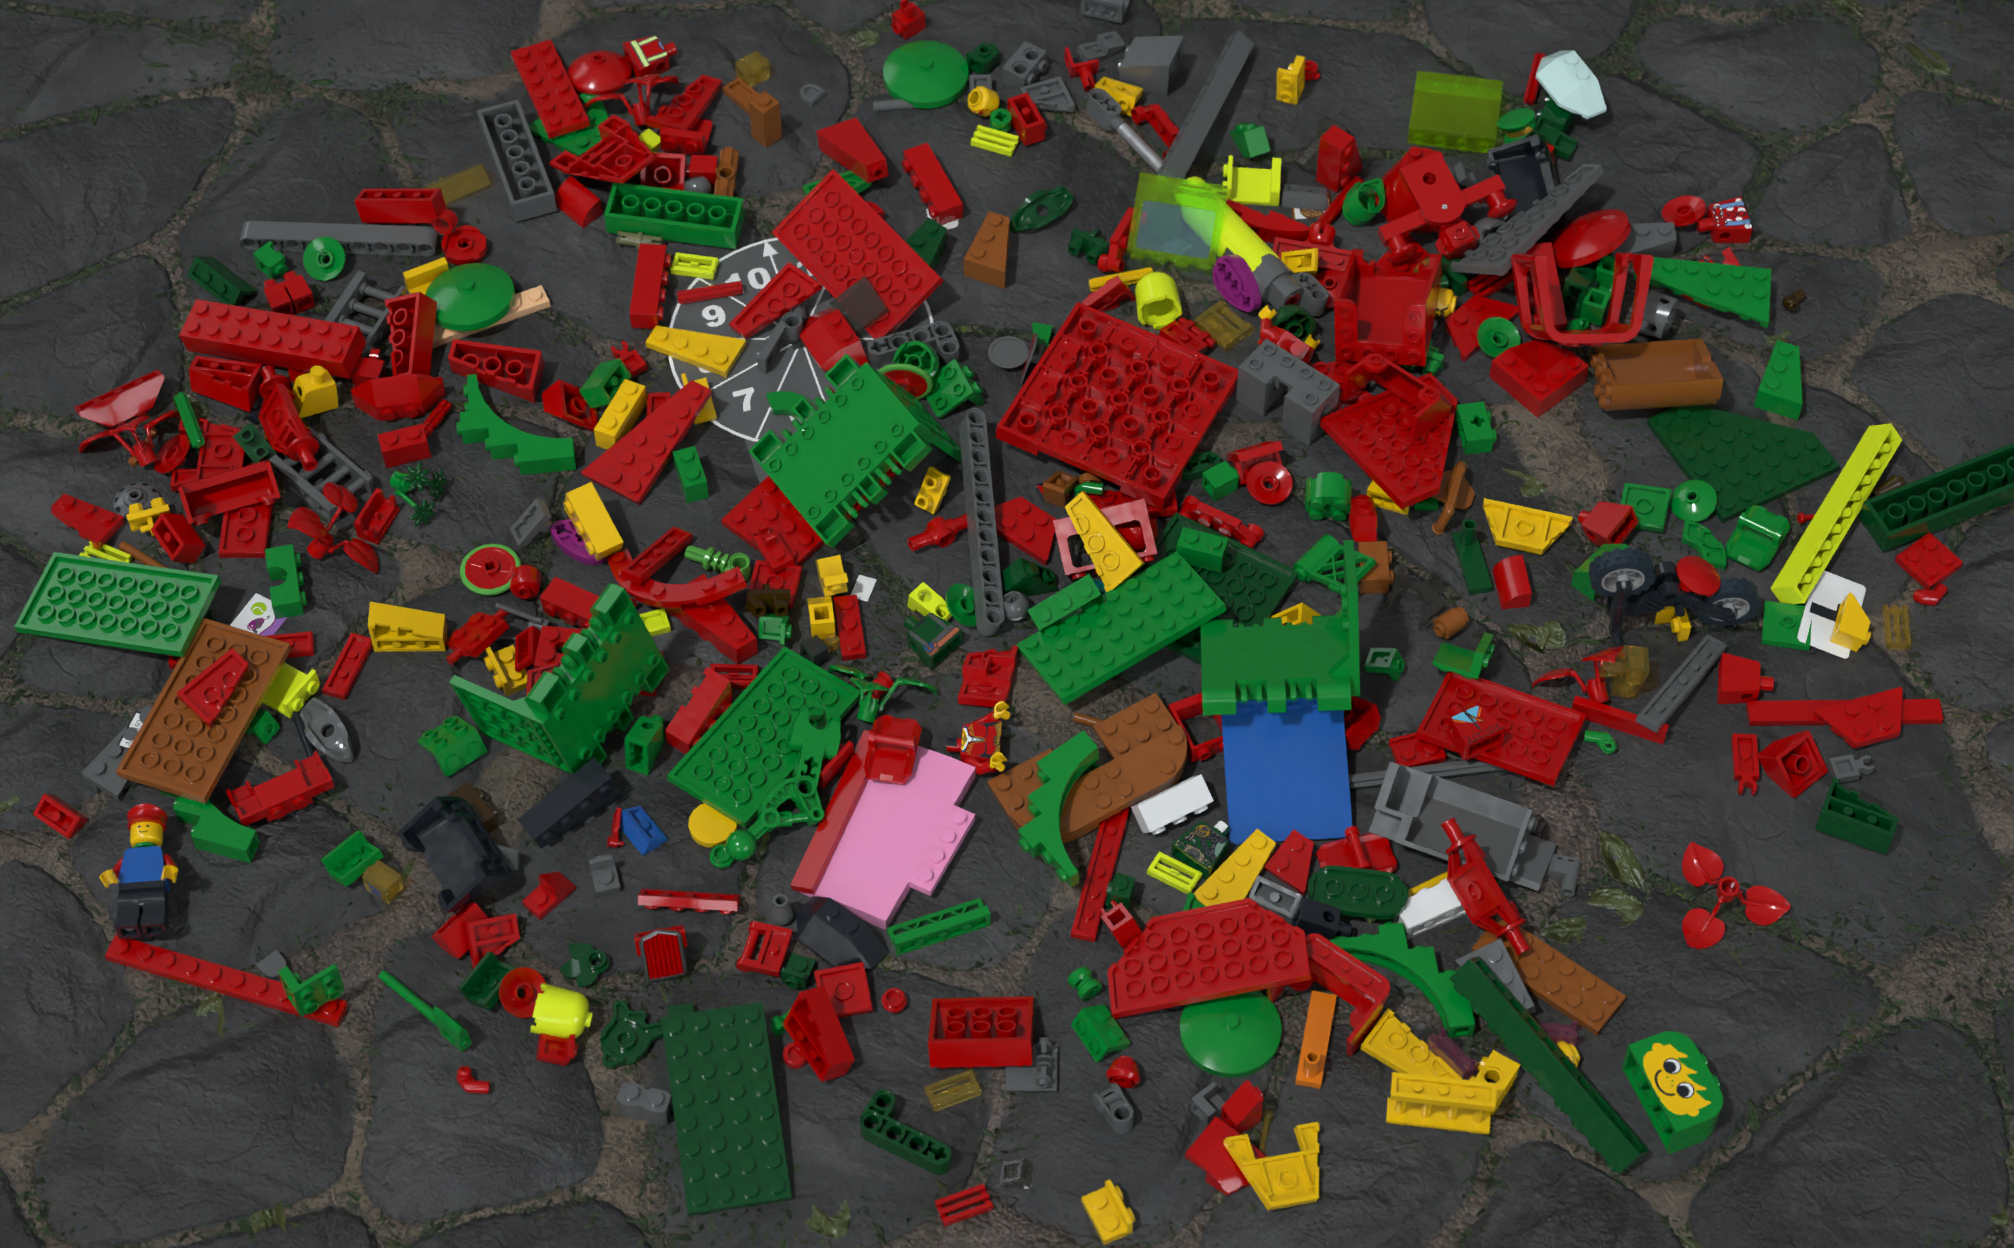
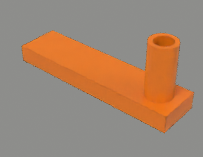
M1318 991L1311 992L1295 1085L1321 1089L1337 995Z

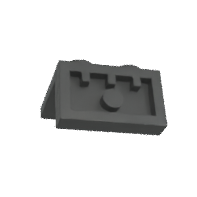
M1081 0V14L1122 23L1131 0Z

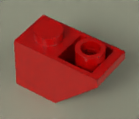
M1249 1080L1245 1081L1221 1107V1120L1240 1134L1260 1123L1264 1099L1261 1090L1257 1086L1253 1087Z

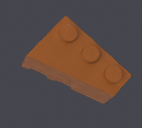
M991 211L988 212L963 259L964 276L1005 289L1010 235L1009 217Z

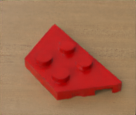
M1474 295L1445 319L1444 326L1448 334L1451 335L1454 346H1457L1461 360L1465 362L1481 348L1477 340V331L1483 321L1491 317H1501L1512 322L1519 316V310L1516 305Z
M1022 496L994 506L997 535L1046 566L1056 533L1053 520L1057 519Z
M1898 687L1815 709L1814 716L1816 719H1823L1831 726L1830 730L1837 736H1841L1853 749L1899 737L1901 731L1903 689Z

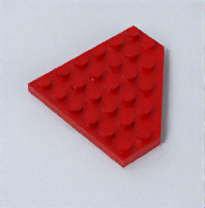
M1431 373L1418 377V379L1438 390L1451 402V411L1445 420L1413 445L1409 443L1413 415L1420 411V409L1390 390L1322 417L1319 422L1321 428L1401 509L1434 496L1440 490L1458 399Z

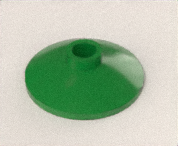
M326 236L316 238L310 242L303 256V263L307 273L320 281H329L336 278L342 272L346 262L345 250L341 243L334 238ZM330 256V261L326 264L325 259Z
M1491 317L1483 321L1478 328L1477 340L1479 346L1492 358H1496L1508 348L1520 345L1519 332L1507 319Z
M1689 480L1675 488L1670 498V506L1678 519L1684 522L1686 519L1697 523L1707 519L1715 511L1717 495L1713 487L1707 482ZM1691 496H1697L1694 500L1688 499Z
M962 583L952 585L946 593V605L949 612L959 623L968 627H975L976 615L973 588Z

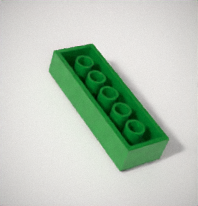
M614 182L604 219L606 233L618 234V231L638 234V232H643L644 235L661 236L663 240L736 249L745 217L743 198Z

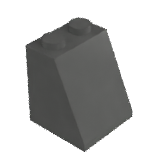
M1180 35L1134 37L1131 45L1126 47L1124 59L1118 63L1119 81L1168 96L1182 67L1184 37Z

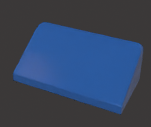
M640 805L621 810L620 829L641 855L648 854L667 841V837Z

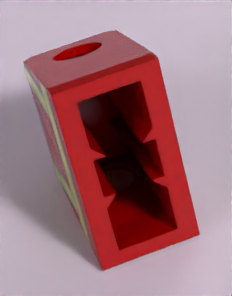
M657 36L623 43L624 57L630 62L636 77L663 74L670 68L668 57L677 54V49L673 42L662 46Z

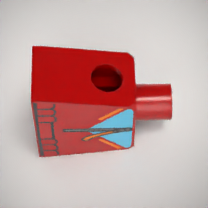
M1455 704L1449 709L1448 714L1451 717L1447 732L1464 761L1503 744L1504 725L1482 707L1476 705L1464 710L1460 704Z

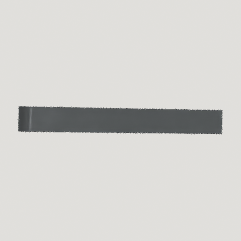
M247 221L242 226L239 245L245 250L256 251L271 241L276 252H305L310 242L316 238L326 236L340 242L345 250V254L431 256L435 253L438 232L434 228L427 226Z

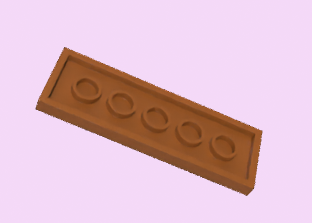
M1499 915L1494 920L1502 927L1508 925ZM1522 927L1520 931L1531 948L1516 956L1507 937L1502 936L1496 939L1493 933L1485 931L1472 947L1471 952L1501 939L1526 990L1597 1036L1625 1001L1626 996Z

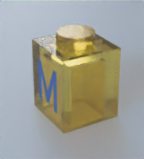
M377 860L373 866H369L362 876L365 889L386 904H389L404 888L401 875L380 860Z

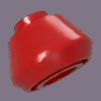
M1120 1056L1115 1059L1106 1071L1108 1081L1111 1084L1115 1082L1121 1088H1133L1140 1082L1138 1065L1129 1056Z

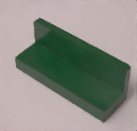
M196 256L187 274L188 277L223 304L240 306L244 295H256L257 293L256 289L214 257Z

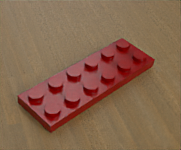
M551 39L510 52L549 139L590 126L589 119Z

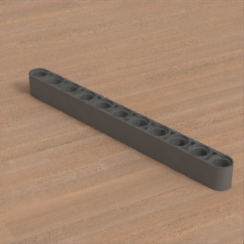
M1239 29L1226 42L1154 177L1156 182L1172 193L1183 181L1255 44Z
M970 408L959 424L976 626L982 635L988 637L993 636L1004 621V607L986 416L982 410Z

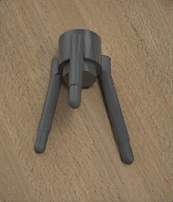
M500 603L495 604L497 608L530 620L528 628L534 625L541 631L542 626H551V620L534 617ZM516 635L500 636L497 640L515 641Z

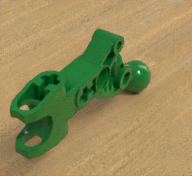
M802 704L799 707L795 720L789 729L786 748L798 751L792 778L785 779L764 799L758 808L756 822L747 830H735L729 834L725 845L730 857L735 860L749 859L755 853L756 841L765 833L772 832L776 827L792 826L793 823L805 822L806 825L813 827L823 819L824 811L822 810L817 792V784L823 758L832 760L838 752L841 739L839 714L833 713L826 729H816L809 722V706ZM805 763H807V764H808V768L811 769V770L806 774V776L804 775V774L807 772V765H806ZM798 785H803L807 789V794L802 793ZM791 799L795 802L800 813L792 814L791 811L778 812L776 809L784 801Z

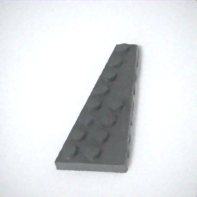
M1583 164L1565 178L1564 184L1548 190L1549 195L1543 200L1536 199L1532 202L1533 207L1527 212L1520 211L1501 225L1496 235H1491L1481 240L1482 245L1476 250L1472 251L1469 249L1465 252L1466 257L1460 262L1453 261L1450 264L1452 271L1497 276L1508 273L1512 267L1511 255L1525 254L1532 248L1534 243L1546 234L1547 230L1604 173L1602 166Z

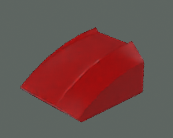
M1351 696V710H1343L1346 747L1352 750H1359L1360 746L1378 730L1381 717L1376 704L1356 696Z

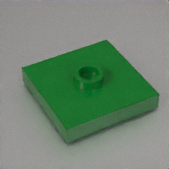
M1625 483L1620 504L1633 507L1639 521L1634 529L1663 533L1671 498V489Z
M1765 601L1761 644L1809 651L1812 620L1806 643L1800 642L1797 639L1805 606Z

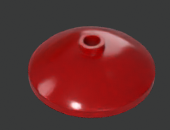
M597 50L585 53L575 59L569 66L567 75L576 90L586 94L600 95L611 93L626 85L624 81L631 79L632 67L627 58L616 52Z

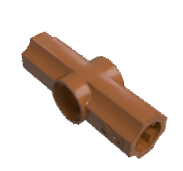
M725 147L723 150H720L718 167L716 168L714 195L734 196V190L737 186L736 175L739 151L733 147Z

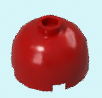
M1149 516L1156 542L1158 536L1157 518L1151 519V516ZM1136 520L1115 526L1116 530L1136 553L1146 550L1142 527L1139 521Z

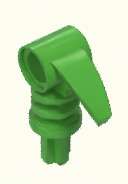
M694 546L686 548L685 558L702 563L705 570L713 567V571L718 572L720 570L721 573H724L739 566L745 582L751 577L750 560L744 553H735L731 556L728 553L724 555L722 551L716 553V549L713 547H709L708 550Z

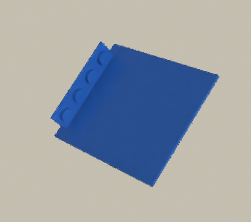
M1297 698L1296 701L1286 700V712L1268 713L1267 701L1257 703L1256 700H1248L1247 703L1236 702V714L1221 715L1230 845L1242 844L1256 829H1259L1274 842H1284L1293 829L1309 840L1346 837L1344 831L1352 826L1343 710L1318 711L1317 698L1312 699V701H1306L1305 698Z

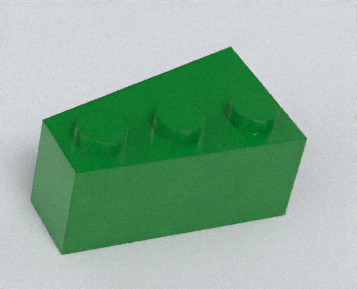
M1779 340L1776 341L1759 386L1754 407L1798 421L1802 408L1799 346Z

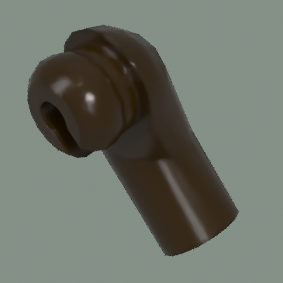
M1798 289L1791 295L1785 296L1782 306L1791 311L1795 310L1798 307V303L1806 298L1805 291Z

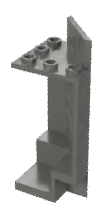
M1396 762L1389 763L1374 807L1376 812L1369 830L1370 833L1393 840L1396 843L1448 860L1445 850L1452 843L1440 825L1455 817L1464 836L1473 834L1477 836L1475 841L1487 856L1483 860L1493 877L1536 891L1540 888L1557 846L1556 843L1530 835V831L1536 830L1540 818L1536 816V810ZM1463 849L1459 850L1460 865H1464L1467 863Z

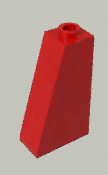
M856 117L816 131L820 151L866 182L870 183L889 176L886 158Z

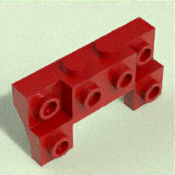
M317 751L313 752V756L299 762L297 759L294 760L296 769L253 787V789L249 781H245L246 785L232 791L229 789L225 790L242 825L247 826L263 818H266L268 822L280 819L285 814L297 809H303L308 804L313 803L312 797L334 788L333 780Z

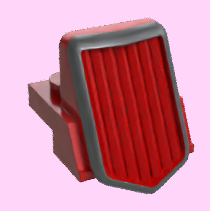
M683 925L634 933L637 956L641 955L646 981L667 980L687 974L684 947H687Z

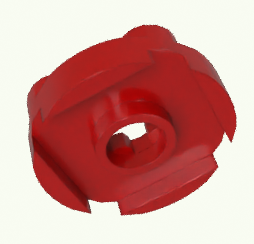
M468 225L456 227L455 231L445 235L442 240V249L446 261L456 265L480 263L481 258L484 257L487 251L486 237L476 227ZM464 243H468V247H465V248L459 247V246H463Z

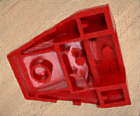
M613 114L597 126L601 141L579 157L565 150L549 163L550 166L566 174L625 183L655 160V157L645 143L641 142L638 134L631 129L630 124Z

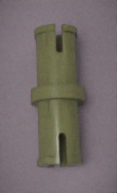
M618 231L617 234L619 236L617 237V245L635 246L639 249V244H663V237L644 235L643 232L636 234Z

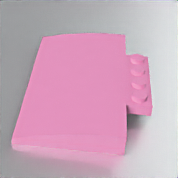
M918 746L912 774L904 785L868 780L815 894L799 893L808 897H830L857 918L887 930L911 888L929 896L932 895L974 823L975 814L960 808L959 805L976 778V767Z

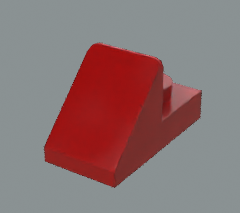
M559 871L540 874L538 876L540 885L522 900L523 906L539 920L545 917L576 889V886Z

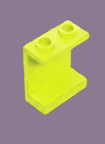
M1229 155L1228 164H1224L1223 177H1227V181H1223L1222 194H1226V201L1230 199L1241 204L1279 206L1281 158H1272V169L1232 167L1233 156Z
M284 662L262 703L291 719L293 711L299 712L307 699L317 692L320 686L317 672L312 669L308 674H305Z

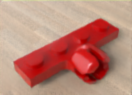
M1315 222L1310 225L1306 241L1301 242L1275 237L1273 251L1280 259L1283 252L1317 248V269L1340 270L1342 272H1345L1352 253L1350 250L1335 248L1333 246L1336 234L1335 228L1325 223L1324 232L1321 234V222Z

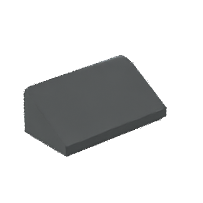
M1285 184L1282 206L1325 211L1328 189Z
M1257 875L1247 898L1293 918L1301 900L1305 896Z

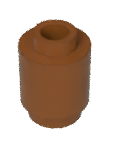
M1452 607L1433 620V630L1438 637L1448 639L1466 627L1469 617L1463 608Z

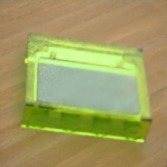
M1140 172L1127 255H1131V259L1144 260L1145 257L1151 258L1153 262L1159 264H1166V261L1175 262V266L1178 267L1194 265L1199 270L1210 271V268H1213L1216 262L1228 186Z

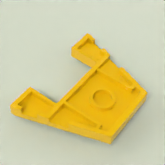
M1318 1122L1297 1125L1294 1128L1300 1152L1255 1159L1248 1134L1227 1137L1223 1141L1224 1146L1268 1211L1313 1203L1319 1199V1167H1317V1154L1319 1153V1143H1317Z

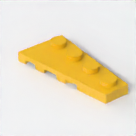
M655 326L645 341L647 348L725 378L747 346L745 339Z
M1085 491L1079 493L1065 506L1077 533L1081 536L1087 553L1095 565L1094 568L1098 576L1101 577L1105 585L1106 592L1114 590L1144 564L1142 559Z
M1256 829L1193 893L1196 896L1195 899L1204 906L1246 899L1257 875L1262 873L1274 852L1276 842L1259 829Z
M1387 1008L1361 1044L1362 1051L1399 1073L1462 1080L1442 1058L1436 1057L1429 1050V1046L1423 1040L1420 1041L1412 1034L1411 1029L1404 1022L1401 1023L1394 1016L1395 1013Z

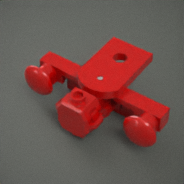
M1438 151L1399 169V174L1419 210L1379 227L1378 236L1383 246L1387 247L1390 252L1387 261L1392 264H1398L1410 259L1417 251L1418 246L1416 243L1408 244L1405 240L1409 236V232L1428 225L1431 230L1439 233L1435 244L1439 254H1442V256L1449 260L1465 256V252L1469 249L1473 251L1476 248L1480 237L1475 226L1461 220L1460 217L1465 207L1479 202L1480 205L1486 202L1490 209L1487 217L1500 219L1509 215L1516 208L1517 200H1507L1504 194L1505 185L1499 174L1461 191L1441 153ZM1431 176L1435 179V183L1428 185L1424 183L1423 178Z

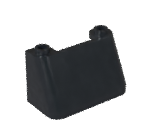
M1538 134L1487 150L1489 157L1486 158L1489 170H1493L1496 175L1499 174L1505 185L1504 194L1507 200H1517L1516 208L1509 215L1505 216L1502 221L1507 222L1520 211L1527 212L1533 207L1532 202L1536 199L1543 200L1549 195L1548 190L1558 186L1550 150L1547 143ZM1565 213L1550 228L1565 225L1567 223Z
M436 796L397 832L402 840L403 847L408 851L421 852L444 890L438 894V902L446 913L456 912L504 881L511 873L509 865L472 806L462 797Z

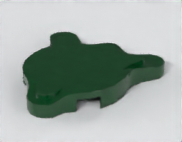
M618 1000L613 1004V1018L605 1026L600 1037L603 1052L602 1062L604 1067L610 1070L638 1063L649 1053L652 1044L658 1039L663 1038L662 1022L646 1024L648 1019L647 1013L645 1011H631L623 1000Z

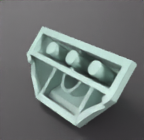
M1559 51L1542 58L1536 73V79L1559 107L1572 113L1580 114L1586 119L1606 112V105L1598 79L1575 51Z

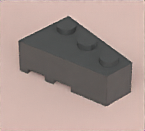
M1674 222L1631 224V232L1627 239L1618 248L1609 253L1608 256L1615 257V253H1633L1660 258L1673 257L1677 240ZM1629 263L1628 270L1634 269L1633 263Z
M1501 939L1455 960L1458 968H1460L1469 958L1480 956L1530 1014L1536 1013L1535 1006Z

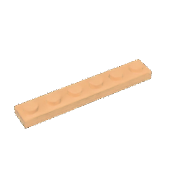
M542 285L515 294L514 304L507 315L493 325L483 329L453 331L435 323L433 348L452 342L453 339L458 340L550 307V301Z

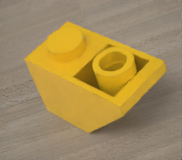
M831 596L808 598L807 603L812 637L817 635L820 639L836 638Z

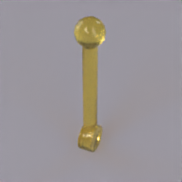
M1266 1110L1263 1113L1265 1120L1259 1151L1265 1156L1266 1152L1264 1149L1269 1121L1273 1117V1113L1270 1110Z

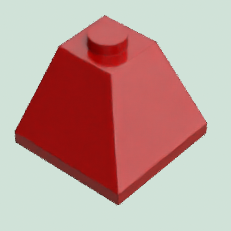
M559 379L542 393L544 412L594 432V428L598 423L596 407L590 408L579 392L581 388Z
M1809 730L1776 740L1757 754L1766 775L1792 798L1797 797L1828 772Z

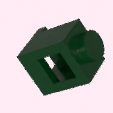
M982 42L972 52L968 51L966 53V62L969 70L977 75H986L999 64V50L997 46L993 43L988 45Z
M1116 873L1113 882L1109 881L1104 907L1112 909L1111 901H1115L1117 904L1122 903L1129 912L1135 892V877Z

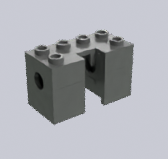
M1265 339L1238 367L1236 401L1264 417L1269 407L1287 391L1288 393L1284 398L1282 430L1308 446L1324 431L1319 425L1320 418L1337 412L1340 384L1268 339Z

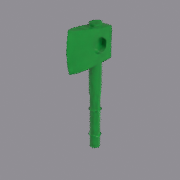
M386 970L380 972L379 979L435 1024L443 1038L460 1052L470 1047L472 1042L468 1031L439 1006L434 1005V1008H431Z

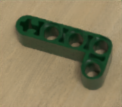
M886 1089L875 1092L859 1119L862 1138L933 1174L944 1175L948 1173L952 1166L949 1146L894 1120L896 1108L893 1093ZM882 1103L889 1104L886 1108L879 1107ZM869 1124L877 1125L875 1128L872 1129L866 1127ZM891 1135L900 1136L898 1139L895 1140L888 1138ZM914 1146L922 1147L921 1150L917 1151L912 1150L911 1148Z

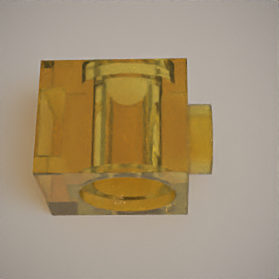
M757 51L735 62L736 76L740 77L750 87H754L770 78V63L766 57H762Z

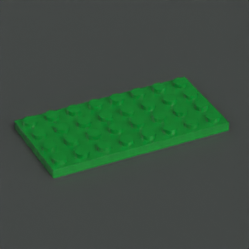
M54 552L14 628L18 633L184 657L216 594L221 579L219 575Z
M1175 552L1126 580L1114 590L1102 594L1100 597L1016 645L1022 656L1063 705H1066L1222 614L1227 609L1224 602L1178 552Z
M784 646L669 772L667 781L746 829L758 815V808L776 786L793 775L798 751L786 748L789 729L795 720L799 707L802 704L809 706V722L816 729L824 730L833 713L840 715V721L860 700V691Z

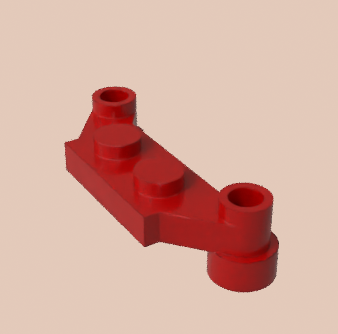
M1159 104L1132 108L1131 117L1133 122L1139 125L1148 121L1167 148L1170 149L1179 129L1171 122L1167 112L1163 111ZM1165 151V152L1163 153V160H1164L1166 154L1168 153V151Z
M1133 207L1127 209L1109 240V254H1101L1099 257V271L1121 273L1124 270L1125 262L1122 257L1126 250L1129 249L1135 234L1139 232L1140 226L1148 225L1146 217L1149 212L1140 211L1139 208Z
M1188 495L1182 503V509L1179 514L1191 520H1196L1206 527L1218 530L1224 536L1238 539L1241 544L1251 549L1254 548L1256 543L1261 541L1265 534L1264 530L1258 525L1248 524L1246 527L1242 520L1202 503L1194 496Z

